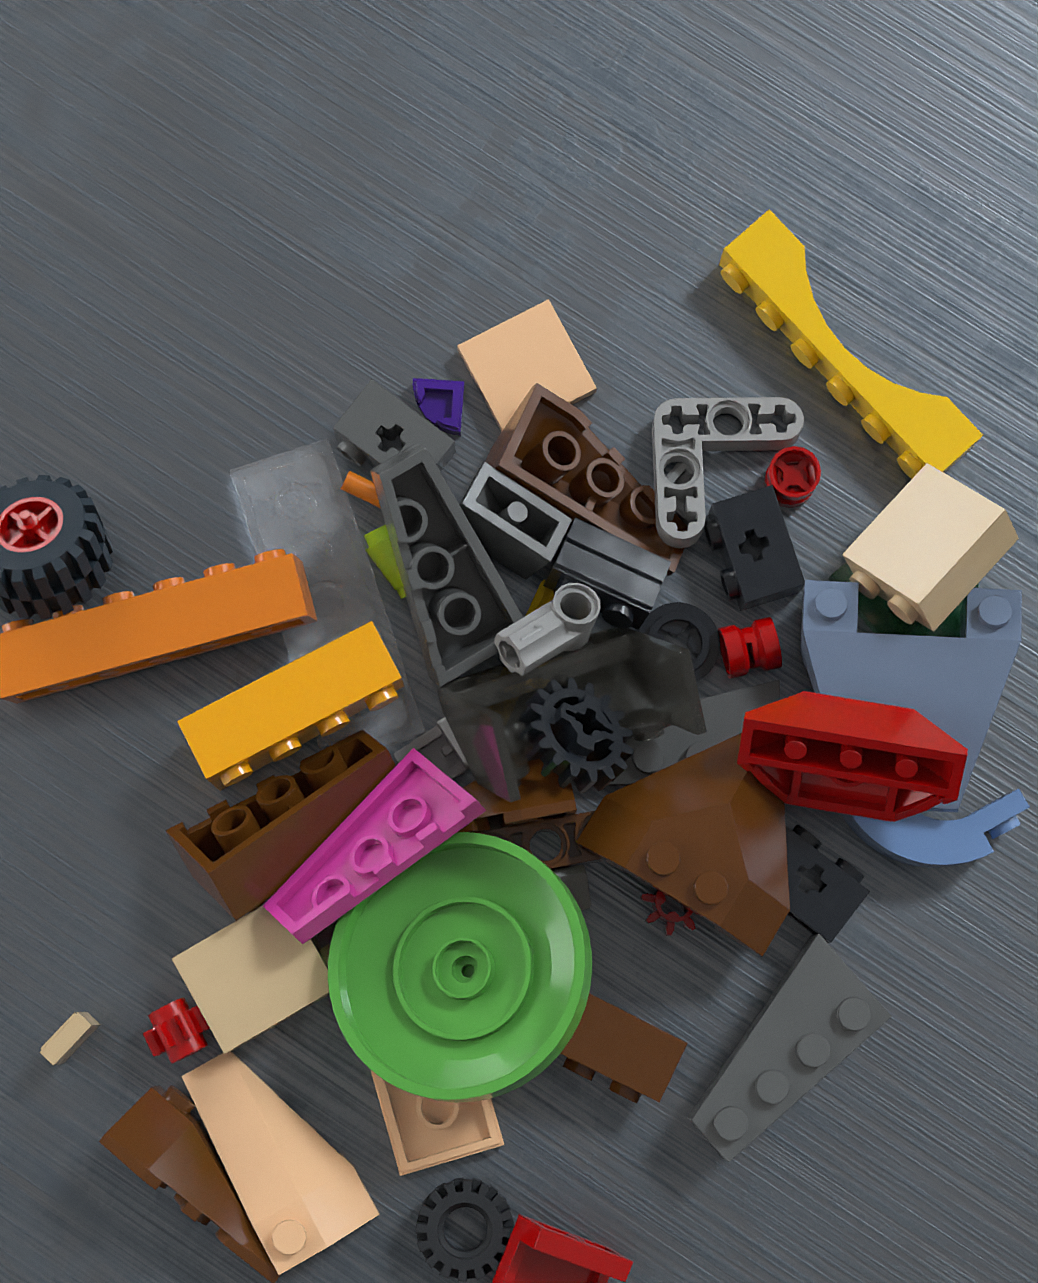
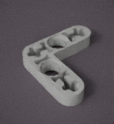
M782 397L674 398L666 400L659 405L655 411L652 425L656 528L659 537L664 543L675 548L690 547L702 535L706 518L702 451H769L791 447L798 440L804 423L803 412L797 403ZM720 414H732L740 420L742 429L735 435H723L716 430L713 420ZM751 414L757 415L755 424L759 425L756 434L749 433L752 425ZM699 415L706 416L703 427L704 435L698 434L700 424H697ZM773 415H781L783 423L788 424L784 433L777 432L776 426L771 424ZM671 416H678L680 423L684 425L681 434H674L672 427L667 425ZM672 462H683L690 467L693 477L685 484H674L666 478L664 468ZM686 498L684 502L685 520L694 522H690L687 531L682 532L677 531L676 523L669 521H672L674 518L676 499Z

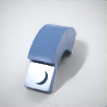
M1016 789L966 817L957 820H937L919 813L896 822L840 814L854 833L880 854L903 864L926 868H942L964 864L993 853L994 850L984 832L988 831L992 839L1010 831L1021 824L1016 815L1030 808L1020 789Z

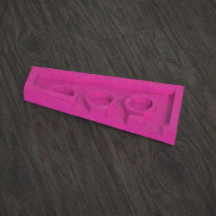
M413 748L263 907L298 941L304 944L486 810L472 795Z

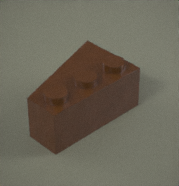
M589 993L580 1023L560 1054L567 1057L562 1067L592 1081L597 1071L613 1079L608 1088L609 1090L638 1104L642 1094L660 1103L688 1043Z

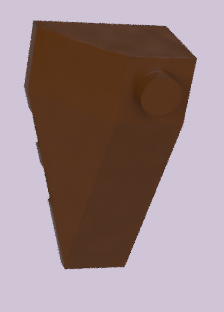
M536 383L532 386L493 444L485 462L571 518L572 521L569 527L576 517L669 560L671 564L666 575H672L677 568L684 548L671 547L659 537L656 528L655 493L653 488L649 485H641L621 464L625 458L615 447L609 450L588 428L592 422L580 409ZM674 514L673 520L669 522L676 523L677 531H687L688 527Z
M160 1085L151 1087L104 1134L99 1142L154 1190L158 1187L166 1189L169 1186L177 1192L174 1195V1199L180 1205V1210L193 1221L197 1220L205 1226L210 1221L219 1227L215 1232L217 1238L267 1280L275 1283L282 1274L278 1275L254 1230L215 1146L200 1120L191 1113L195 1104L173 1085H170L166 1091Z

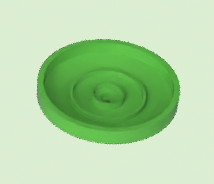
M469 832L455 833L338 918L328 958V986L333 1012L346 1041L361 1061L383 1080L399 1089L421 1097L454 1103L487 1100L506 1094L523 1086L545 1070L563 1051L578 1027L587 1004L592 977V951L585 919L572 893L559 876L531 853L509 841L495 836Z

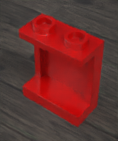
M519 1214L492 1283H607L609 1277L626 1282L633 1261L610 1247Z

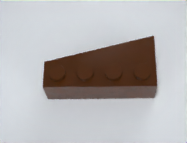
M362 729L301 760L300 772L292 776L281 775L275 777V775H272L256 784L258 791L255 795L231 807L225 799L206 809L210 818L189 829L181 822L165 831L192 877L237 921L246 913L258 909L266 899L275 894L396 765L388 749Z

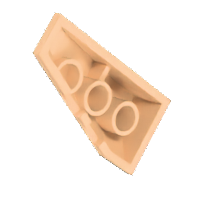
M233 1052L222 1053L181 1076L249 1220L278 1275L326 1249L380 1214L354 1165L341 1153L339 1154L304 1118L302 1119L272 1088Z

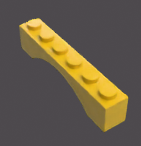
M770 209L723 249L719 265L723 268L721 275L725 282L736 293L741 294L745 292L756 303L757 307L755 310L763 323L773 331L780 329L793 343L791 344V350L797 359L807 368L811 369L815 366L828 380L826 387L831 395L844 406H847L849 403L864 418L861 420V424L865 431L876 442L880 444L886 442L899 455L897 463L911 479L926 463L945 473L981 439L983 434L948 397L921 393L895 384L867 368L844 348L827 326L814 300L806 271L805 246Z

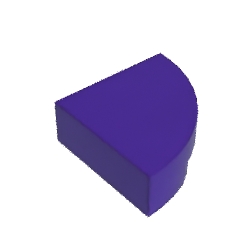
M413 378L415 401L425 419L445 433L461 436L464 381Z

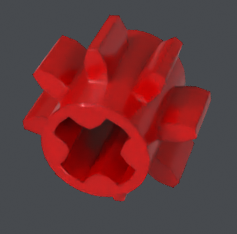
M659 890L654 895L647 893L640 896V900L643 902L652 903L654 911L646 918L645 922L647 924L653 923L659 918L666 923L664 929L666 936L672 935L675 923L682 922L689 931L696 929L693 920L689 917L693 911L681 905L682 910L685 912L681 917L675 911L668 914L662 911L660 906L666 901V898Z
M185 997L179 998L148 1015L153 1028L142 1033L153 1057L166 1052L171 1064H174L208 1046L202 1033L209 1030L210 1027L199 1007L196 1005L190 1009Z

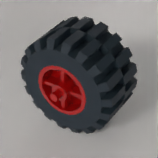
M39 475L34 481H29L28 477L16 480L17 484L7 488L6 485L0 487L1 610L8 614L16 611L19 618L31 619L34 614H38L40 619L52 618L53 613L62 610L63 614L73 611L72 605L79 601L84 604L93 597L91 593L93 588L101 589L107 580L104 572L111 571L113 561L110 554L113 553V550L92 498L88 497L86 490L79 484L72 486L71 481L63 477L52 481L50 475Z

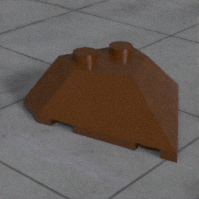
M742 733L604 796L576 844L620 871L625 869L716 925L715 929L762 957L790 911L784 802L762 785L751 771H745L737 764Z

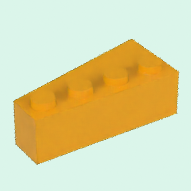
M370 621L177 722L205 778L221 791L244 780L270 762H276L294 754L302 748V744L318 735L324 737L342 729L350 723L349 717L368 707L369 711L372 712L392 703L399 697L396 691L405 685L375 625Z

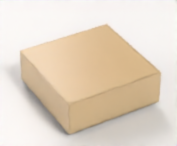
M74 1012L40 1048V1053L53 1066L62 1065L91 1036L100 1024L88 1012Z

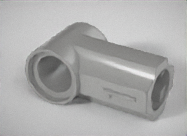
M581 583L562 585L555 592L553 600L497 633L494 644L500 654V660L511 673L516 672L524 676L562 651H574L582 648L589 639L601 608L600 599L596 592ZM565 614L575 616L578 620L571 619Z

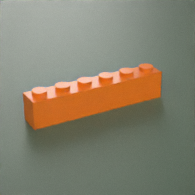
M284 549L270 550L254 556L255 563L235 569L233 563H225L209 567L203 571L204 577L185 582L183 577L169 578L154 583V591L134 596L133 591L118 592L103 597V605L84 610L83 605H72L73 611L63 614L62 610L54 612L53 619L36 624H34L33 619H21L2 625L3 633H0V699L18 704L318 622L303 561L293 553L286 555Z

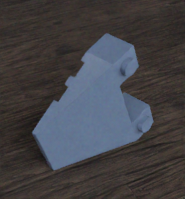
M805 580L802 599L800 653L804 666L807 668L814 693L915 709L966 747L968 755L958 800L945 805L940 803L927 810L957 813L1021 643L1022 590L973 588L963 600L960 610V638L857 633L859 583Z

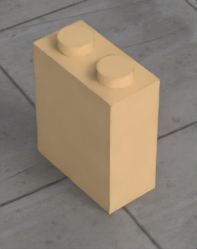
M926 463L842 555L853 573L849 578L850 581L859 583L858 590L870 599H874L877 595L887 601L889 608L901 620L908 624H912L916 620L934 632L1019 538L1004 508Z
M263 905L171 958L224 1054L233 1052L329 995L328 958L330 944L322 948L315 937L302 944Z

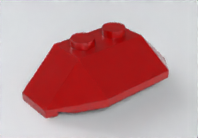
M803 691L745 712L737 764L745 771H751L762 785L785 804L896 822L925 812L940 803L945 805L958 800L968 749L915 709Z

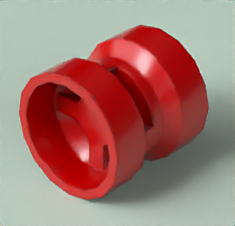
M791 446L783 448L775 454L764 475L763 485L764 487L773 485L780 507L793 508L801 506L809 500L820 481L821 467L819 461L812 452L803 447Z
M771 617L754 620L750 627L741 629L736 625L718 628L720 651L729 679L743 677L750 669L761 668L764 671H770L782 667L780 643Z

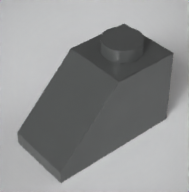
M486 462L480 466L459 504L488 556L525 580L551 562L572 521L571 518Z

